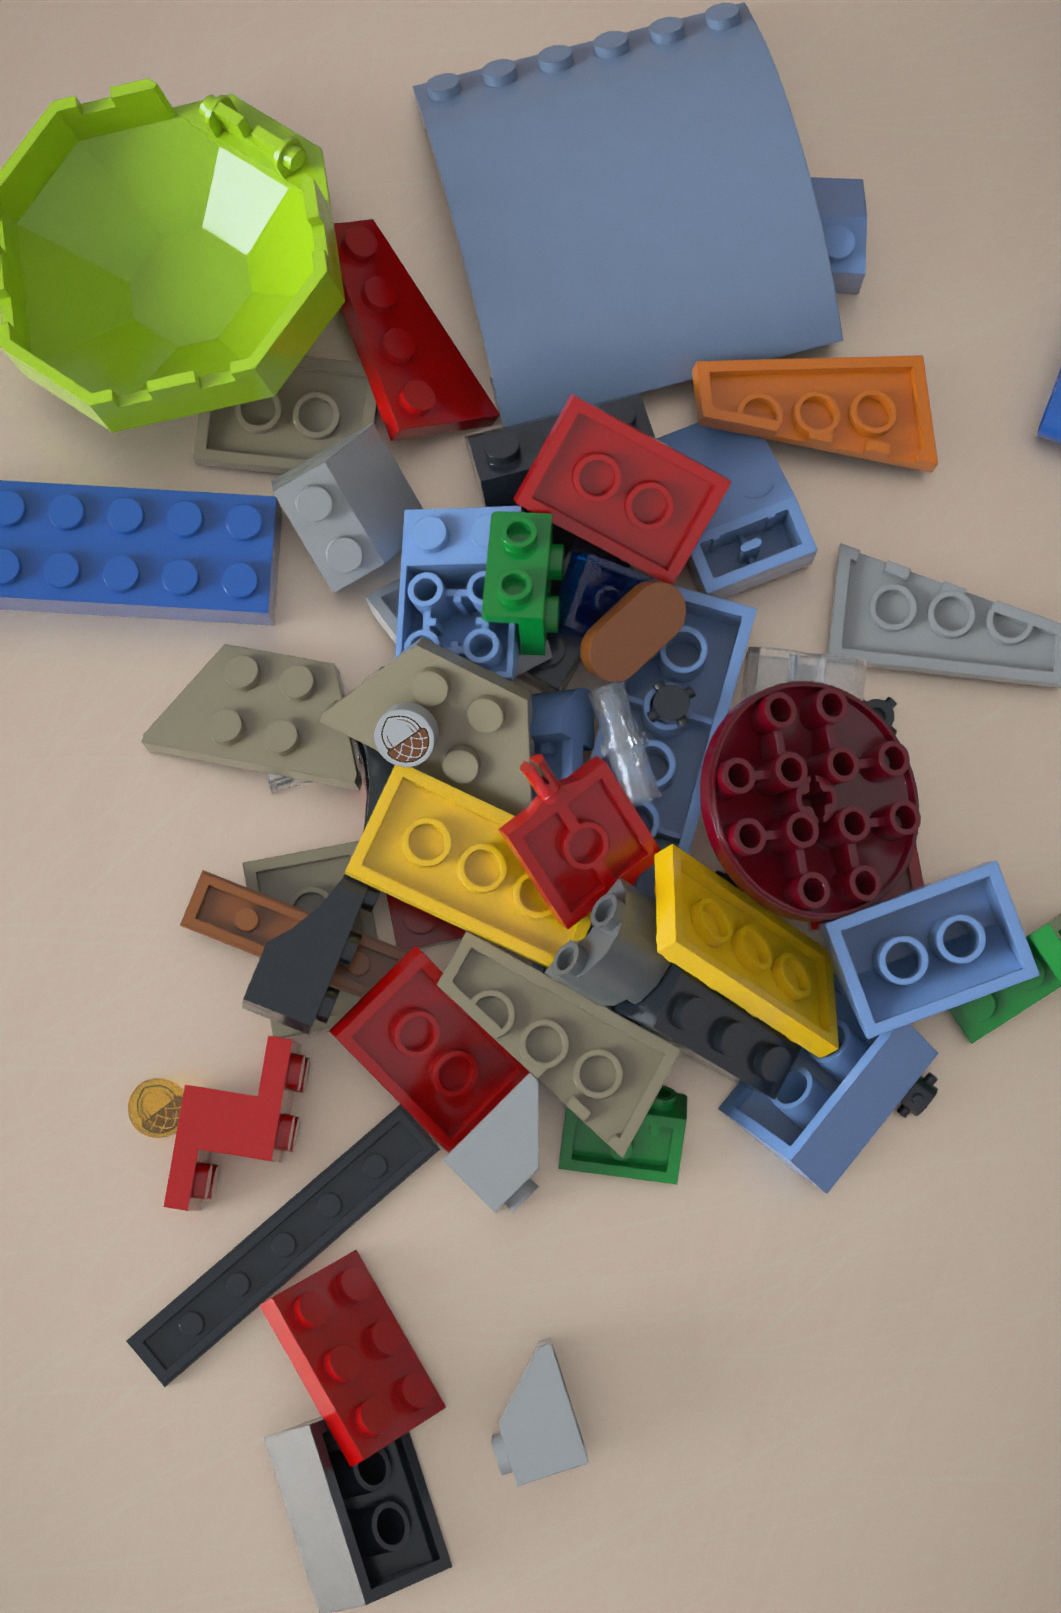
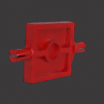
M536 754L529 757L533 766L524 761L520 766V770L537 793V797L533 799L526 809L498 830L558 923L566 929H570L592 912L595 903L608 893L619 877L634 885L640 874L655 864L654 854L661 851L606 761L598 756H594L567 778L557 780L547 765L544 756Z

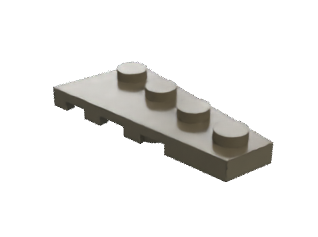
M466 931L437 986L623 1158L682 1049L606 1007L596 1005L546 974Z

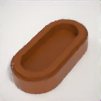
M654 580L644 581L634 586L585 633L581 642L580 656L583 666L588 673L598 679L609 682H621L633 676L682 628L686 617V604L680 591L669 583Z

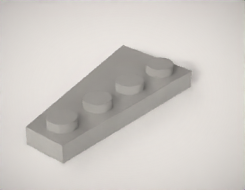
M840 543L827 662L1061 688V623L1001 601L993 602L966 592L967 589L946 581L943 583L911 572V568L889 560L886 563L860 553L859 549Z

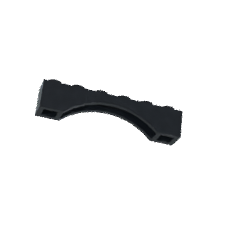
M355 740L363 763L365 779V830L395 765L383 758L379 751ZM344 874L342 880L316 910L292 929L266 942L243 998L242 1008L310 1035L315 1020L327 1024L340 992L339 989L329 985L338 964L350 968L363 935L353 931V926L360 909L372 913L380 890Z

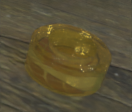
M153 1078L142 1082L134 1089L129 1098L128 1115L131 1123L140 1133L152 1138H166L176 1134L184 1090L177 1083L164 1078Z

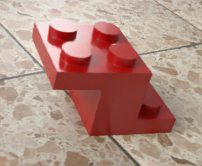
M268 1035L258 1096L185 1085L163 1207L185 1211H200L203 1200H213L219 1165L210 1163L211 1152L282 1163L284 1151L294 1152L300 1117L290 1115L294 1092L304 1093L310 1063V1058L301 1054V1044L293 1039Z

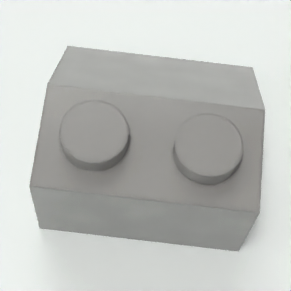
M373 422L271 481L274 495L333 594L384 565L402 550L404 510L423 509Z
M531 1073L443 1159L494 1213L504 1204L513 1213L539 1187L531 1179L539 1170V1081Z
M551 1337L538 1342L500 1417V1432L493 1434V1439H491L501 1474L506 1475L513 1472L517 1487L589 1463L587 1450Z

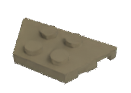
M423 637L402 651L387 666L380 667L365 678L361 685L346 696L328 705L319 722L378 751L374 741V731L383 713L392 705L400 702L419 704L434 716L439 729V737L430 756L423 763L412 768L514 816L526 809L533 801V787L525 774L520 770V766L524 761L533 766L529 760V757L534 755V741L531 738L530 724L533 720L532 691Z
M224 644L149 727L141 741L148 751L360 791L362 785L361 773L356 765L352 740L354 739L319 722L328 705L335 700L339 701L345 696L340 671L334 663Z

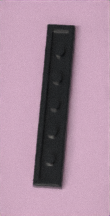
M399 1105L126 1342L164 1387L168 1386L255 1311L260 1304L269 1299L440 1151V1148L416 1120Z

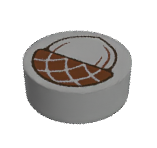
M400 702L389 707L379 719L374 731V741L379 753L388 762L400 767H413L423 763L432 753L439 737V729L434 716L423 706L412 702Z

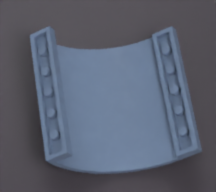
M745 2L739 4H716L708 8L704 13L684 18L664 17L654 21L648 27L625 33L621 31L605 32L597 36L593 41L569 47L565 45L550 46L540 51L538 55L514 61L509 59L494 60L487 63L482 69L459 75L452 73L439 74L430 78L426 83L413 86L417 108L431 144L458 239L490 366L492 390L504 427L561 413L571 393L592 404H597L693 380L692 369L696 361L775 359L843 341L828 250L798 131L772 56Z

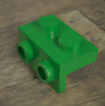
M495 511L491 515L482 618L486 622L519 624L521 654L545 656L547 632L558 633L560 596H551L552 580L563 581L564 544H554L552 514Z

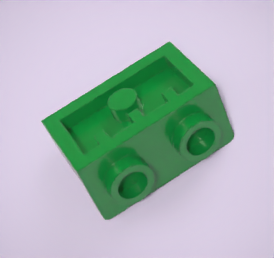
M662 1085L623 1158L566 1106L558 1169L677 1185L687 1121V1095L676 1093L672 1088Z

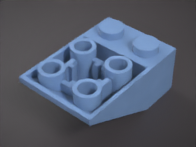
M698 422L656 438L728 477L732 481L686 562L697 592L725 599L812 565L818 551L798 501L764 438L700 426Z
M522 506L404 510L395 659L402 651L423 637L509 681H514L521 650L519 624L484 621L482 618V602L491 515L495 511L525 512Z

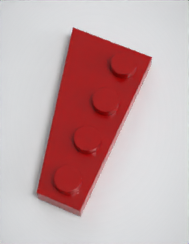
M374 219L334 223L345 302L341 309L390 441L492 426L500 416V413Z

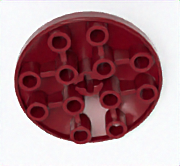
M791 681L768 687L744 699L725 716L714 732L704 756L700 777V804L708 839L718 861L729 877L747 896L759 905L789 919L804 922H829L877 904L896 886L903 876L915 849L918 828L921 823L914 773L910 765L907 749L899 742L887 723L861 699L840 688L820 682Z

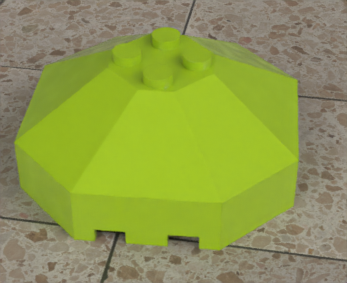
M149 78L109 87L110 97L81 104L76 96L52 101L0 169V348L25 376L112 433L274 397L345 302L322 148L233 94L219 95L217 97L208 95L204 100L172 107L159 85Z

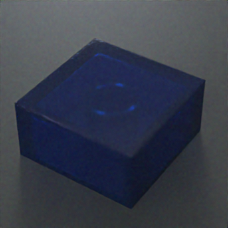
M572 551L557 595L560 596L559 626L585 635L587 630L634 586L641 582L652 580V578L593 554Z

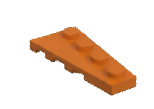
M923 355L696 361L692 369L697 421L700 426L931 473L938 465Z

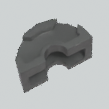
M619 877L608 893L595 903L590 916L593 925L590 933L580 941L574 942L570 939L568 943L564 944L557 951L553 962L544 972L596 1005L606 1007L611 1011L612 1006L625 1000L633 1004L641 1002L659 984L671 963L657 952L656 899Z

